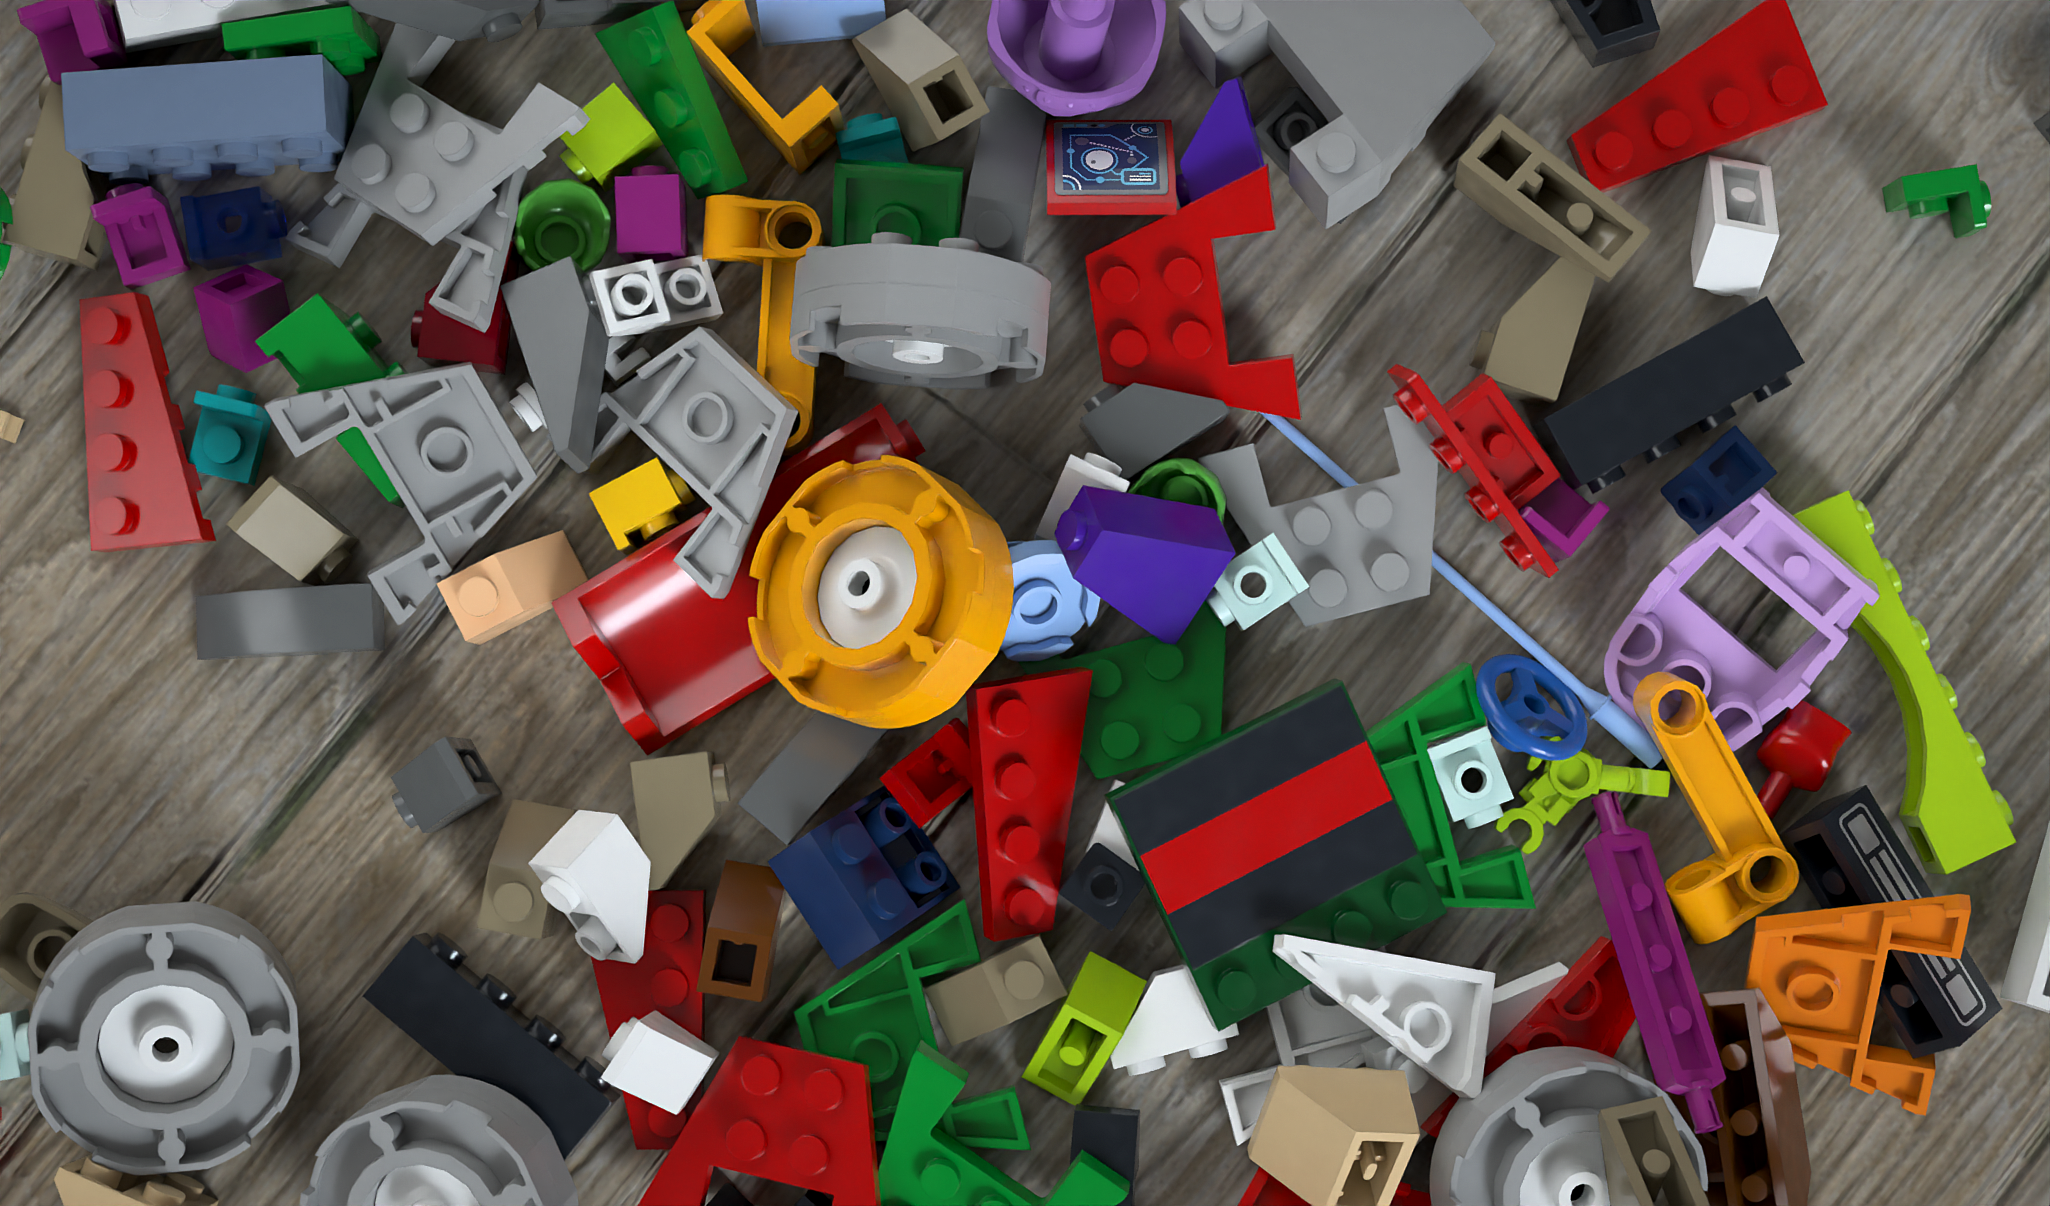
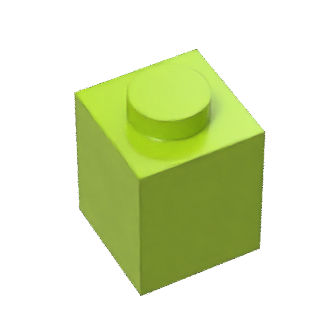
M613 82L582 108L590 118L586 126L573 136L568 131L559 136L567 147L559 157L582 184L585 185L593 178L607 192L615 185V177L626 176L631 172L632 168L637 167L662 145V142L655 129Z

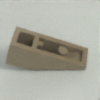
M1501 113L1498 114L1458 160L1454 187L1501 224L1608 283L1652 232Z
M1560 256L1491 327L1490 332L1480 330L1469 361V366L1478 368L1476 378L1482 373L1491 376L1506 397L1546 409L1557 401L1596 275Z

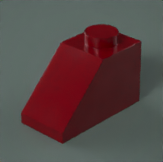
M510 241L491 322L486 332L484 333L443 315L429 304L430 299L440 284L439 282L425 293L423 310H416L413 315L411 345L413 348H418V358L434 367H446L472 362L477 372L505 375L512 320L500 286L518 278L521 257L516 252L515 244Z

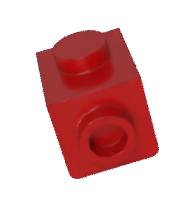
M957 717L949 721L931 738L879 778L919 829L973 786L969 730Z

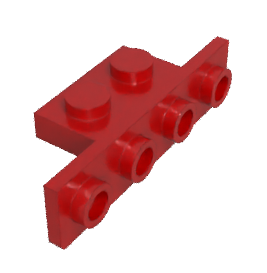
M1395 364L1390 368L1387 373L1399 388L1393 394L1395 402L1414 424L1418 425L1423 421L1435 438L1429 444L1431 452L1449 473L1454 474L1459 471L1470 486V489L1464 493L1466 500L1486 523L1494 520L1506 537L1499 544L1511 562L1522 572L1531 568L1547 578H1550L1559 571L1556 564L1520 516L1518 510L1558 479L1561 474L1493 378L1483 373L1480 374L1446 403L1441 405L1417 372L1399 364Z

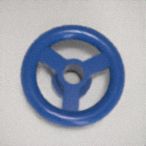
M1503 654L1490 658L1481 666L1476 678L1477 698L1487 717L1488 729L1499 744L1511 751L1525 752L1531 756L1550 761L1571 758L1582 749L1587 739V719L1584 710L1573 691L1544 665L1521 655ZM1510 673L1513 681L1511 695L1500 703L1496 693L1495 682L1499 675ZM1535 682L1556 700L1565 717L1550 708L1546 699L1538 693ZM1540 736H1559V737H1561L1563 740H1561V741H1548V740L1541 739V738H1539V737H1540Z

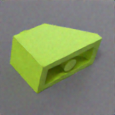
M1090 951L1067 989L1068 995L1062 998L1022 1074V1078L1074 1106L1080 1104L1124 1035L1147 981Z

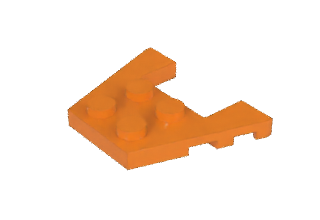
M1953 894L1756 917L1744 989L1760 987L1791 1042L1795 1062L1811 1069L1820 1064L1850 1077V1086L1871 1095L1876 1089L1900 1099L1903 1109L1914 1114L1926 1116L1936 1071L1935 1054L1913 1059L1908 1050L1869 1044L1888 950L1893 949L1961 959L1971 914L1970 895Z

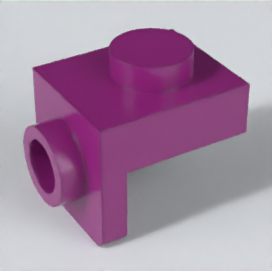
M139 183L119 186L105 194V201L90 206L93 219L105 228L125 287L133 290L191 270L169 201L152 187H143Z

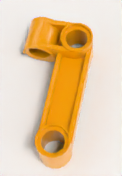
M711 195L706 197L702 262L712 259L726 262L754 263L763 267L757 372L788 400L800 414L801 422L799 429L793 436L788 438L782 453L783 456L795 455L804 450L813 437L817 367H812L799 361L791 353L790 327L796 262L806 256L807 248L825 246L824 230L816 212L805 203L760 200L739 195ZM792 222H802L812 228L811 239L806 245L798 249L785 248L779 244L778 240L782 229Z
M1656 672L1647 675L1638 683L1633 694V707L1636 715L1646 726L1715 853L1705 859L1691 863L1672 874L1666 880L1664 886L1694 943L1708 944L1728 936L1744 922L1775 904L1786 900L1793 894L1798 884L1799 869L1794 858L1785 849L1710 712L1705 694L1698 686L1674 674ZM1678 689L1682 698L1678 712L1671 718L1661 720L1658 713L1661 698L1667 692ZM1770 856L1771 869L1768 875L1761 881L1751 883L1750 869L1754 862L1761 857Z

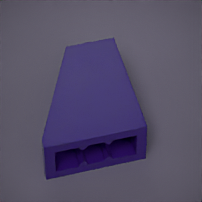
M1086 485L1081 487L1069 509L1062 513L1054 532L1058 546L1062 551L1073 579L1162 642L1176 645L1236 553L1216 510L1213 508Z

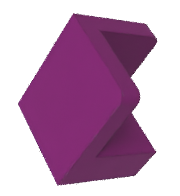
M43 0L17 9L20 23L37 36L49 78L57 85H62L61 73L109 70L129 63L111 5L107 0Z
M245 264L193 287L208 350L213 357L245 373L277 359L272 355L268 357L255 341L291 314L282 280Z
M1558 478L1520 508L1518 513L1551 559L1557 563L1572 556L1610 508L1601 500L1590 504Z

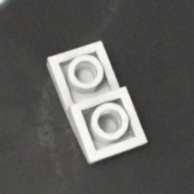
M702 254L654 264L653 259L593 271L589 275L607 336L633 335L680 328L714 321L723 314L708 261L702 262Z

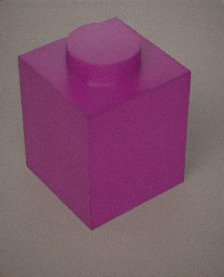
M649 165L632 168L631 176L615 177L617 253L625 264L653 259V263H663L689 257L686 187L679 174H669V168L664 166Z

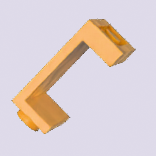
M708 0L696 11L691 19L693 26L686 32L701 66L799 175L802 174L837 143L835 133L845 130L839 104L821 85L782 119L728 59L733 52L756 33L745 1Z

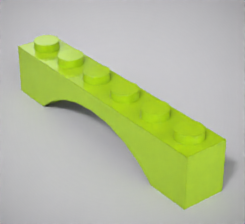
M1849 490L1791 514L1867 580L1870 578L1877 584L1880 597L1873 606L1866 602L1851 623V626L1871 647L1889 677L1902 712L1907 744L1906 785L1899 817L1925 872L1947 875L2016 843L2009 827L2014 823L2011 809L2001 793L1997 790L1992 791L1981 769L1986 765L1983 750L1970 732L1963 731L1953 710L1958 707L1956 694L1946 677L1941 673L1936 674L1926 654V651L1930 649L1927 633L1920 621L1913 615L1908 616L1898 595L1902 591L1899 574L1890 560L1880 557L1870 536L1874 534L1875 529L1867 508L1861 501H1853Z

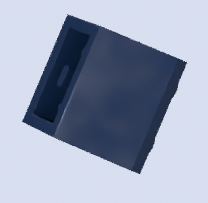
M885 785L811 830L767 861L837 969L842 968L961 888L923 829L918 828Z

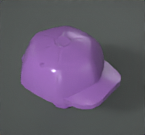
M992 0L987 25L988 53L998 73L1021 95L1041 110L1053 116L1068 117L1101 111L1133 99L1146 85L1155 69L1162 44L1166 21V3L1164 0Z

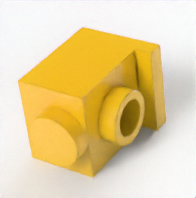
M657 457L588 493L617 549L626 555L638 550L632 538L642 534L644 540L648 541L670 531L679 524L675 515L687 510L686 505L696 500L689 484L673 469L668 471L665 464Z

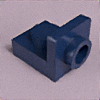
M1734 425L1688 467L1669 480L1660 491L1674 507L1678 516L1700 535L1760 490L1778 472L1739 428Z

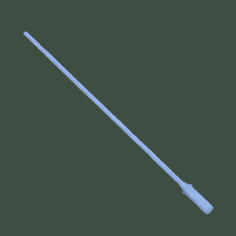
M1259 412L1342 487L1347 488L1358 485L1353 478L1284 417ZM1434 550L1432 551V567L1580 698L1590 714L1588 717L1590 720L1594 718L1650 769L1661 761L1663 757L1651 735L1611 700L1612 696L1610 694L1605 696L1586 687Z

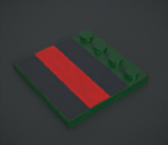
M1334 678L1104 794L1212 1027L1218 1032L1312 984L1310 980L1272 952L1275 935L1285 934L1375 951L1447 913L1342 680Z

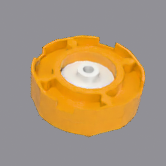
M881 455V460H871L854 465L842 460L818 471L805 480L764 530L756 548L749 576L759 579L757 618H748L752 642L759 660L799 703L859 725L880 729L901 728L919 724L942 714L954 706L997 655L1007 631L1013 605L1014 579L1011 555L999 524L958 484L917 463L891 455Z

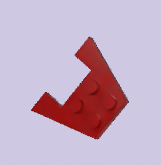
M1268 164L1176 209V215H1164L1085 256L1103 382L1127 387L1133 383L1222 400L1226 406L1301 420L1302 411L1294 354L1231 362L1214 245L1215 238L1276 229Z
M739 1036L637 1206H705L714 1166L834 1195L832 1206H881L869 1065L757 1038Z

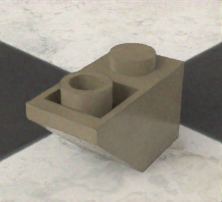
M907 8L851 39L893 117H897L899 128L913 152L943 140L990 112L960 55Z

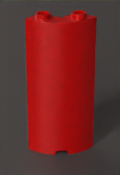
M882 403L778 465L731 589L724 599L711 598L673 561L712 511V506L551 603L572 646L598 677L621 724L647 756L776 678L759 660L748 624L749 617L757 618L759 579L751 577L749 574L756 548L764 530L805 480L834 463L844 460L854 465L871 460H881V455H891L919 464L916 457L926 451L907 419L895 425Z

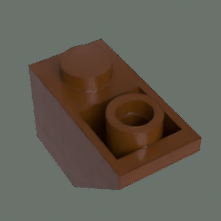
M725 860L707 927L696 991L762 1002L768 997L786 895L784 886L770 866Z

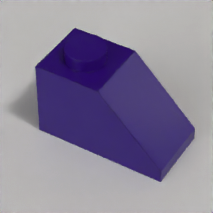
M1241 76L1224 82L1180 161L1182 174L1176 175V194L1180 207L1265 165Z

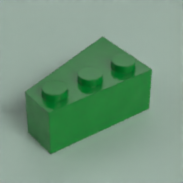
M318 293L255 341L268 357L272 355L280 360L299 385L296 388L298 394L408 374L398 361L388 367L375 350V347L382 342V339L359 311L350 317ZM351 427L338 434L336 437L337 441L387 501L404 508L406 505L358 427Z

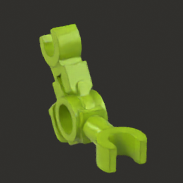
M1545 736L1542 738L1548 741L1563 740L1559 736ZM1582 748L1576 755L1565 760H1544L1543 773L1537 779L1534 777L1518 792L1526 802L1520 807L1509 808L1503 811L1504 816L1495 820L1493 828L1502 833L1513 820H1524L1528 824L1530 832L1528 838L1521 844L1519 849L1528 855L1541 845L1544 836L1543 825L1546 821L1552 826H1556L1579 800L1590 796L1592 793L1599 794V789L1668 797L1671 772L1602 764V759L1595 758L1588 750ZM1528 754L1526 769L1533 771L1544 759Z

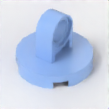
M1057 541L1007 542L1013 567L1014 593L1010 621L999 650H1002L1008 659L1017 662L1041 661L1065 652L1074 645L1070 637L1080 630L1084 622L1086 621L1089 627L1097 617L1100 597L1072 578Z

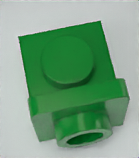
M1977 164L1901 176L1882 188L1886 213L1908 209L1910 219H1919L1949 211L1953 234L1956 239L1969 237L1987 227L1986 218L1989 217L1991 212V196L1985 181L1979 180Z

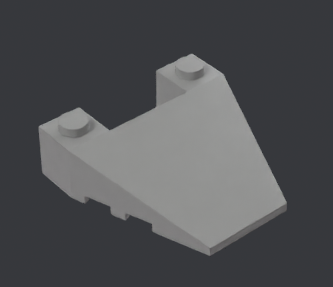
M1188 0L1179 6V43L1215 89L1223 85L1228 79L1234 78L1274 52L1330 122L1290 148L1288 181L1325 230L1380 194L1390 181L1391 174L1409 151H1414L1425 137L1427 128L1445 106L1449 107L1495 48V41L1461 0Z

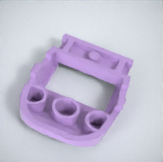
M1762 487L1685 545L1648 585L1649 587L1609 643L1604 660L1606 686L1614 703L1647 732L1646 726L1636 715L1633 707V694L1641 680L1647 675L1656 672H1669L1698 686L1705 694L1708 708L1732 751H1735L1763 731L1762 726L1786 707L1793 709L1811 691L1810 685L1829 660H1834L1848 641L1847 629L1866 602L1873 606L1880 597L1877 584L1870 578L1867 580L1772 499L1770 493ZM1720 546L1817 628L1777 670L1681 589L1686 581ZM1678 689L1667 692L1661 698L1658 706L1661 720L1671 718L1678 712L1682 699Z

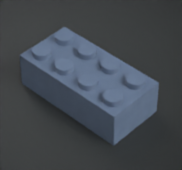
M322 54L61 73L65 150L87 164L90 170L97 171L104 177L109 178V182L115 185L146 184L149 182L148 175L172 173V178L176 180L202 181L212 177V170L235 169L236 174L241 176L260 177L274 174L275 166L299 164L300 170L306 172L333 171L338 168V161H341L355 127L352 86Z

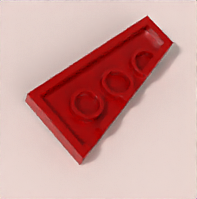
M1080 666L972 684L966 691L984 937L993 942L1053 930L1093 670Z

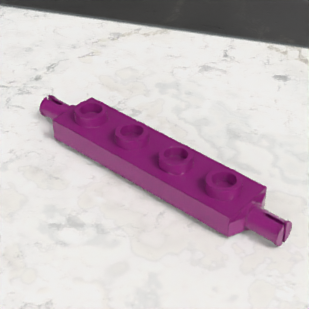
M1618 792L1601 793L1591 799V803L1594 806L1602 833L1584 844L1583 847L1657 1086L1664 1092L1668 1091L1676 1095L1685 1096L1696 1134L1717 1130L1723 1127V1123L1720 1120L1711 1089L1723 1082L1726 1076L1648 833L1627 826L1618 799Z

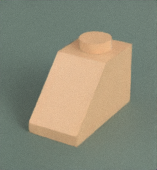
M561 530L495 553L436 584L465 641L481 645L553 608L551 604L553 601L585 583L589 578L565 531Z

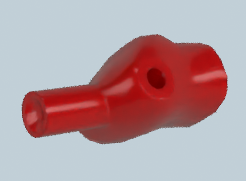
M1802 700L1793 709L1788 708L1784 717L1768 733L1756 752L1757 759L1770 772L1769 777L1757 794L1770 821L1773 820L1793 787L1810 792L1819 791L1832 770L1838 751L1852 734L1851 730L1845 725Z

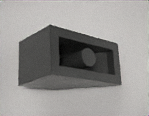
M1114 383L1095 394L1083 404L1089 413L1080 418L1079 427L1099 456L1110 460L1122 468L1119 477L1132 482L1151 464L1167 459L1226 420L1230 410L1222 400L1133 383L1120 392Z
M445 736L433 743L391 777L399 791L392 795L396 809L410 828L418 825L422 833L437 832L502 794L472 740L466 738Z

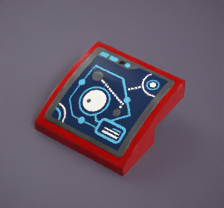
M1171 119L1046 120L1047 215H1176V174Z

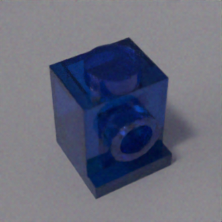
M260 186L201 197L193 195L180 197L190 260L204 269L211 271L282 258L279 238L287 236L285 213L280 201L273 200L272 196ZM241 215L242 223L239 229L235 232L227 233L226 217Z

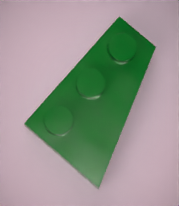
M673 0L595 33L698 200L748 182Z

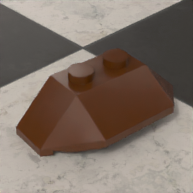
M1760 987L1699 992L1726 1076L1723 1082L1711 1089L1723 1127L1711 1132L1696 1134L1685 1096L1676 1095L1668 1091L1665 1093L1668 1094L1702 1146L1708 1177V1191L1704 1192L1710 1206H1807L1811 1166L1792 1046L1789 1038ZM1652 1070L1654 1085L1657 1086L1656 1079Z

